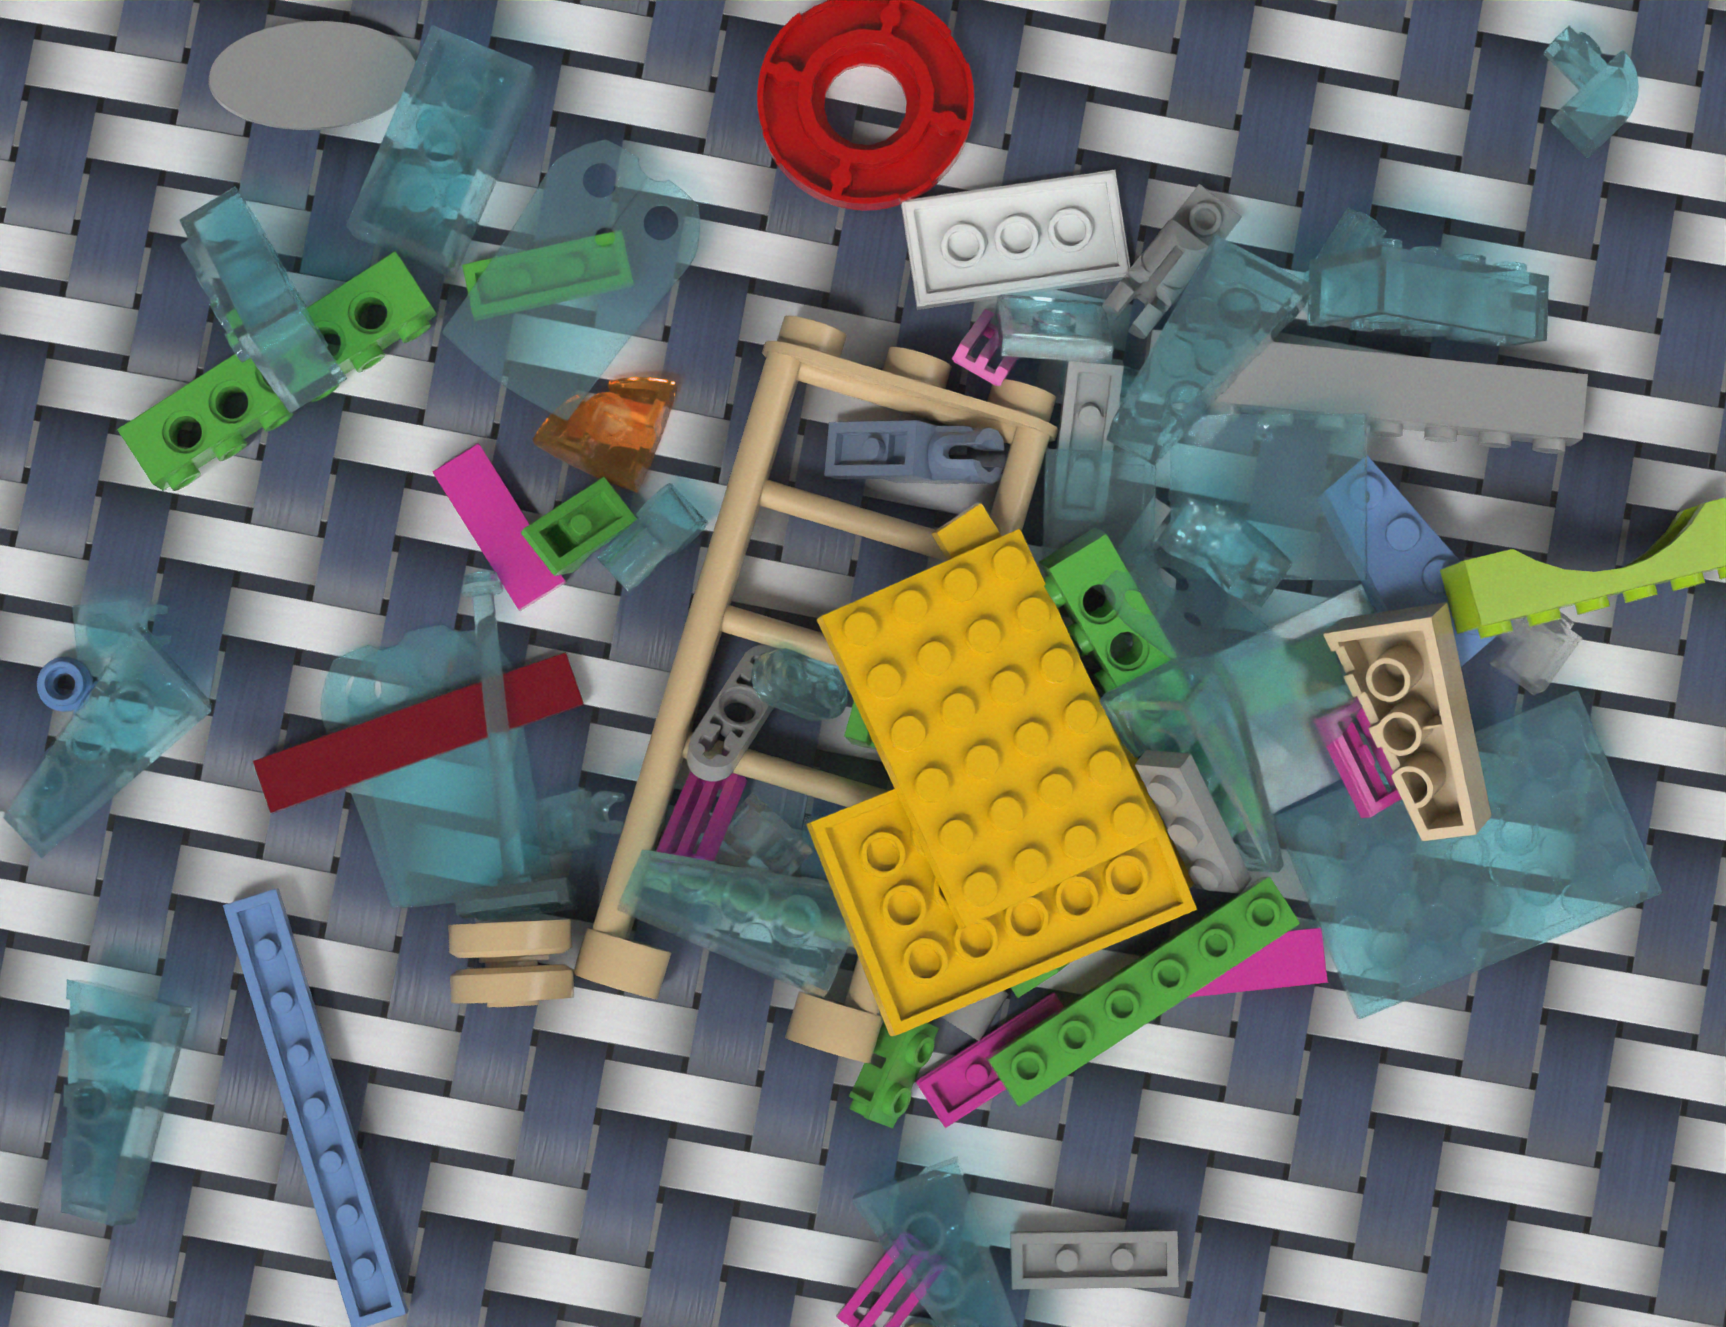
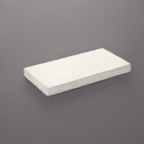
M1115 170L909 199L901 204L917 310L1120 281L1130 270Z

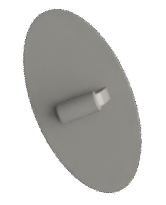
M306 21L266 28L237 40L221 52L214 61L209 72L208 84L212 95L220 105L245 120L281 129L320 130L360 123L390 110L402 101L412 89L417 77V66L412 54L404 45L380 31L343 22Z

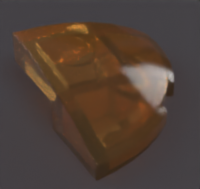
M630 377L611 380L608 382L610 392L598 393L586 402L583 395L578 393L565 401L544 421L533 437L534 445L565 463L599 479L605 477L609 483L638 493L667 424L677 391L676 382L652 377Z

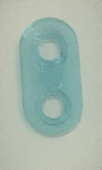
M784 648L761 654L753 665L752 683L758 697L770 706L810 721L836 718L846 708L848 702L846 682L841 672L829 664Z

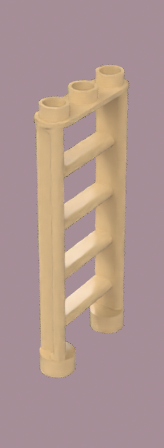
M784 316L777 341H766L762 350V354L766 357L594 925L593 928H586L573 970L574 975L622 991L658 999L671 952L629 939L645 885L855 948L842 915L683 867L662 865L659 860L653 859L683 759H687L690 738L694 733L692 729L722 632L838 666L823 633L730 605L760 506L947 561L931 534L935 529L768 480L798 381L948 426H968L998 430L1003 438V442L1011 444L990 513V518L1001 536L1020 529L1022 532L1048 442L1055 441L1058 434L1057 427L1049 423L1057 399L1055 395L1029 384L1005 379L1000 386L992 384L986 402L946 390L952 366L941 359L906 348L890 347L883 369L879 370L840 358L847 337L844 332L811 319ZM718 740L712 750L709 752L704 751L703 756L712 760L715 755H722L724 741ZM747 749L733 773L845 807H850L888 792L885 789L751 749ZM859 957L857 958L844 1003L802 991L798 992L785 1036L786 1039L856 1061L871 1062L883 1018L878 1014L879 1007Z

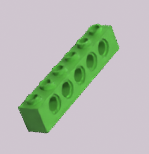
M394 251L117 430L154 486L162 491L169 487L173 491L180 490L199 478L201 473L198 468L217 457L219 461H224L242 451L247 446L244 439L262 427L265 432H268L283 425L293 416L290 409L307 398L311 402H316L331 394L339 386L337 379L355 368L360 373L379 363L385 357L382 350L401 339L403 343H408L424 334L431 327L429 320L435 317L437 313L397 252ZM372 305L386 307L387 318L380 327L376 329L361 327V315L366 308ZM327 334L340 336L341 347L335 356L329 359L316 357L315 345L322 336ZM284 363L293 365L295 370L293 381L282 389L271 388L269 375L273 368ZM235 393L246 394L248 397V407L245 413L235 419L225 418L223 406L226 399ZM187 423H199L202 429L200 441L191 448H180L177 442L179 430Z
M1094 527L1038 561L1046 575L1043 578L1046 583L1044 585L1045 589L1057 608L1062 605L1064 606L1073 624L1066 628L1074 645L1082 656L1091 653L1100 671L1093 674L1097 685L1110 703L1117 699L1126 713L1127 717L1122 720V723L1134 747L1137 750L1145 746L1146 750L1189 753L1192 755L1200 774L1211 772L1212 785L1209 792L1231 837L1268 816L1108 535ZM1094 585H1103L1106 591L1104 604L1095 611H1085L1083 607L1085 592ZM1122 632H1130L1133 638L1130 652L1124 657L1112 658L1110 645L1114 637ZM1157 679L1160 687L1158 696L1151 703L1140 705L1137 699L1139 687L1147 680ZM1176 726H1184L1186 730L1184 743L1176 750L1167 751L1164 746V739L1168 731Z
M1261 877L1246 887L1241 894H1235L986 1056V1059L1015 1104L1020 1107L1301 923L1271 877Z

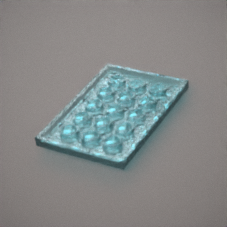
M1578 690L1564 694L1474 732L1492 815L1477 835L1422 841L1402 799L1370 818H1361L1346 786L1273 815L1319 928L1322 929V936L1356 1018L1363 1019L1663 893ZM1381 770L1378 774L1387 792H1390L1391 788Z

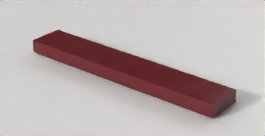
M565 652L254 760L253 764L269 811L274 814L583 706L584 702L567 653Z

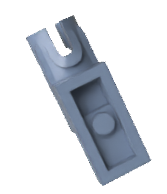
M918 420L829 422L824 476L835 479H883L894 483L993 484L1000 479L1003 468L982 467L980 461L973 459H950L949 455H967V446L981 451H1004V442L998 430L992 428L935 426Z

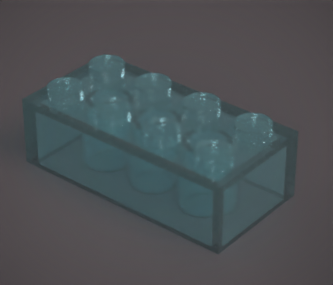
M432 25L346 224L355 239L390 253L396 251L399 257L455 279L539 83L534 67Z

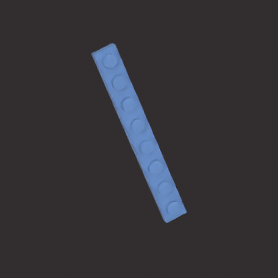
M273 889L223 905L350 1325L351 1327H367L405 1315L409 1311L280 890Z

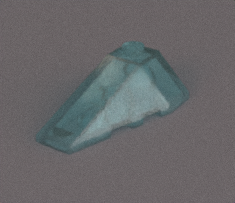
M1220 657L1174 658L1105 693L1099 702L1120 740L1136 758L1146 750L1191 754L1247 870L1279 873L1284 866L1244 703Z

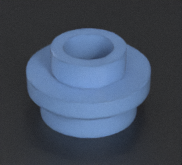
M59 657L49 661L41 669L37 679V691L41 700L51 709L70 712L81 708L89 700L93 691V677L88 667L81 661L71 657ZM64 675H71L75 680V688L68 695H62L58 690V681Z

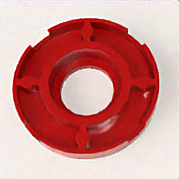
M827 0L812 7L803 14L797 13L784 25L772 41L763 60L758 78L757 108L759 123L765 144L777 166L787 178L810 196L845 209L880 210L901 205L902 202L909 199H915L929 191L942 180L958 160L967 141L973 117L974 84L972 72L961 49L951 36V30L933 12L913 0ZM860 66L879 68L892 75L902 87L906 100L905 117L898 130L886 140L871 145L852 143L839 136L829 124L824 109L826 93L832 82L845 71Z

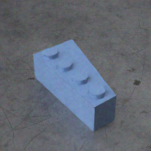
M1367 455L1319 496L1317 500L1348 560L1352 562L1364 585L1363 590L1372 607L1375 606L1379 613L1444 602L1448 603L1440 569L1461 561ZM1448 603L1460 666L1462 667L1496 636L1480 639L1478 629L1457 634Z

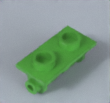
M883 1022L873 1053L886 1058L882 1068L872 1063H864L849 1094V1097L853 1098L849 1109L863 1115L868 1120L894 1128L897 1119L908 1108L911 1100V1089L921 1067L932 1056L934 1039L939 1028L925 1023L899 1035L890 1036Z

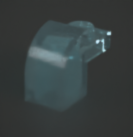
M1569 25L1552 41L1543 54L1579 92L1555 114L1550 122L1588 159L1631 115L1638 97V77L1632 60L1623 49L1607 64L1600 57L1602 51L1598 44L1586 33H1576Z
M1187 497L1156 540L1168 554L1203 568L1226 593L1260 607L1263 606L1294 564L1256 527L1213 500L1209 505Z

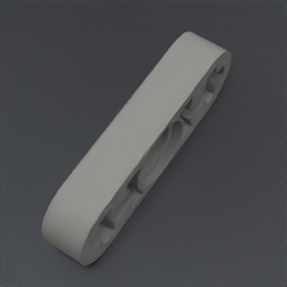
M757 645L750 648L744 654L690 738L687 764L695 776L702 780L713 782L723 780L733 773L786 689L791 665L787 655L782 650L768 645ZM764 667L771 668L773 674L765 676L760 684L759 692L752 688L756 671L761 672ZM731 703H742L751 708L754 717L747 722H735L726 716L724 708ZM720 733L726 738L722 755L717 754L712 760L703 756L704 751L709 752L718 741Z

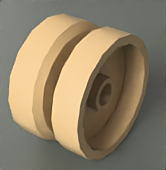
M571 919L448 925L449 953L457 958L479 957V963H485V968L458 969L450 975L451 1003H487V1007L539 1005V1000L574 998L572 968L565 964L538 965V960H549V954L565 953L572 948Z

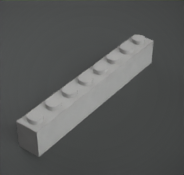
M1151 330L1146 344L1141 403L1154 404V412L1169 415L1186 414V407L1208 409L1207 417L1219 420H1239L1240 413L1262 415L1261 422L1269 425L1292 426L1294 425L1295 418L1316 420V428L1326 431H1348L1349 424L1370 426V434L1377 436L1401 437L1403 436L1404 429L1424 431V439L1433 442H1456L1457 435L1478 437V445L1484 447L1509 448L1511 447V441L1533 443V451L1560 454L1565 453L1566 446L1571 447L1583 439L1588 374Z

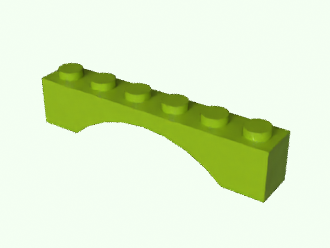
M1726 497L1678 512L1666 532L1644 554L1619 569L1597 572L1566 570L1536 561L1515 549L1464 560L1440 569L1457 634L1478 629L1480 639L1489 638L1513 631L1512 620L1526 617L1529 627L1562 619L1561 608L1575 605L1577 615L1610 607L1609 596L1623 593L1625 603L1658 595L1657 584L1670 581L1673 591L1705 583L1703 573L1717 570L1719 579H1725Z

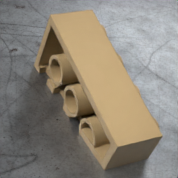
M1444 602L1340 618L1323 635L1331 652H1336L1346 672L1344 679L1353 698L1358 697L1371 726L1368 729L1377 748H1382L1393 771L1391 777L1421 840L1429 841L1477 835L1492 815L1448 603Z

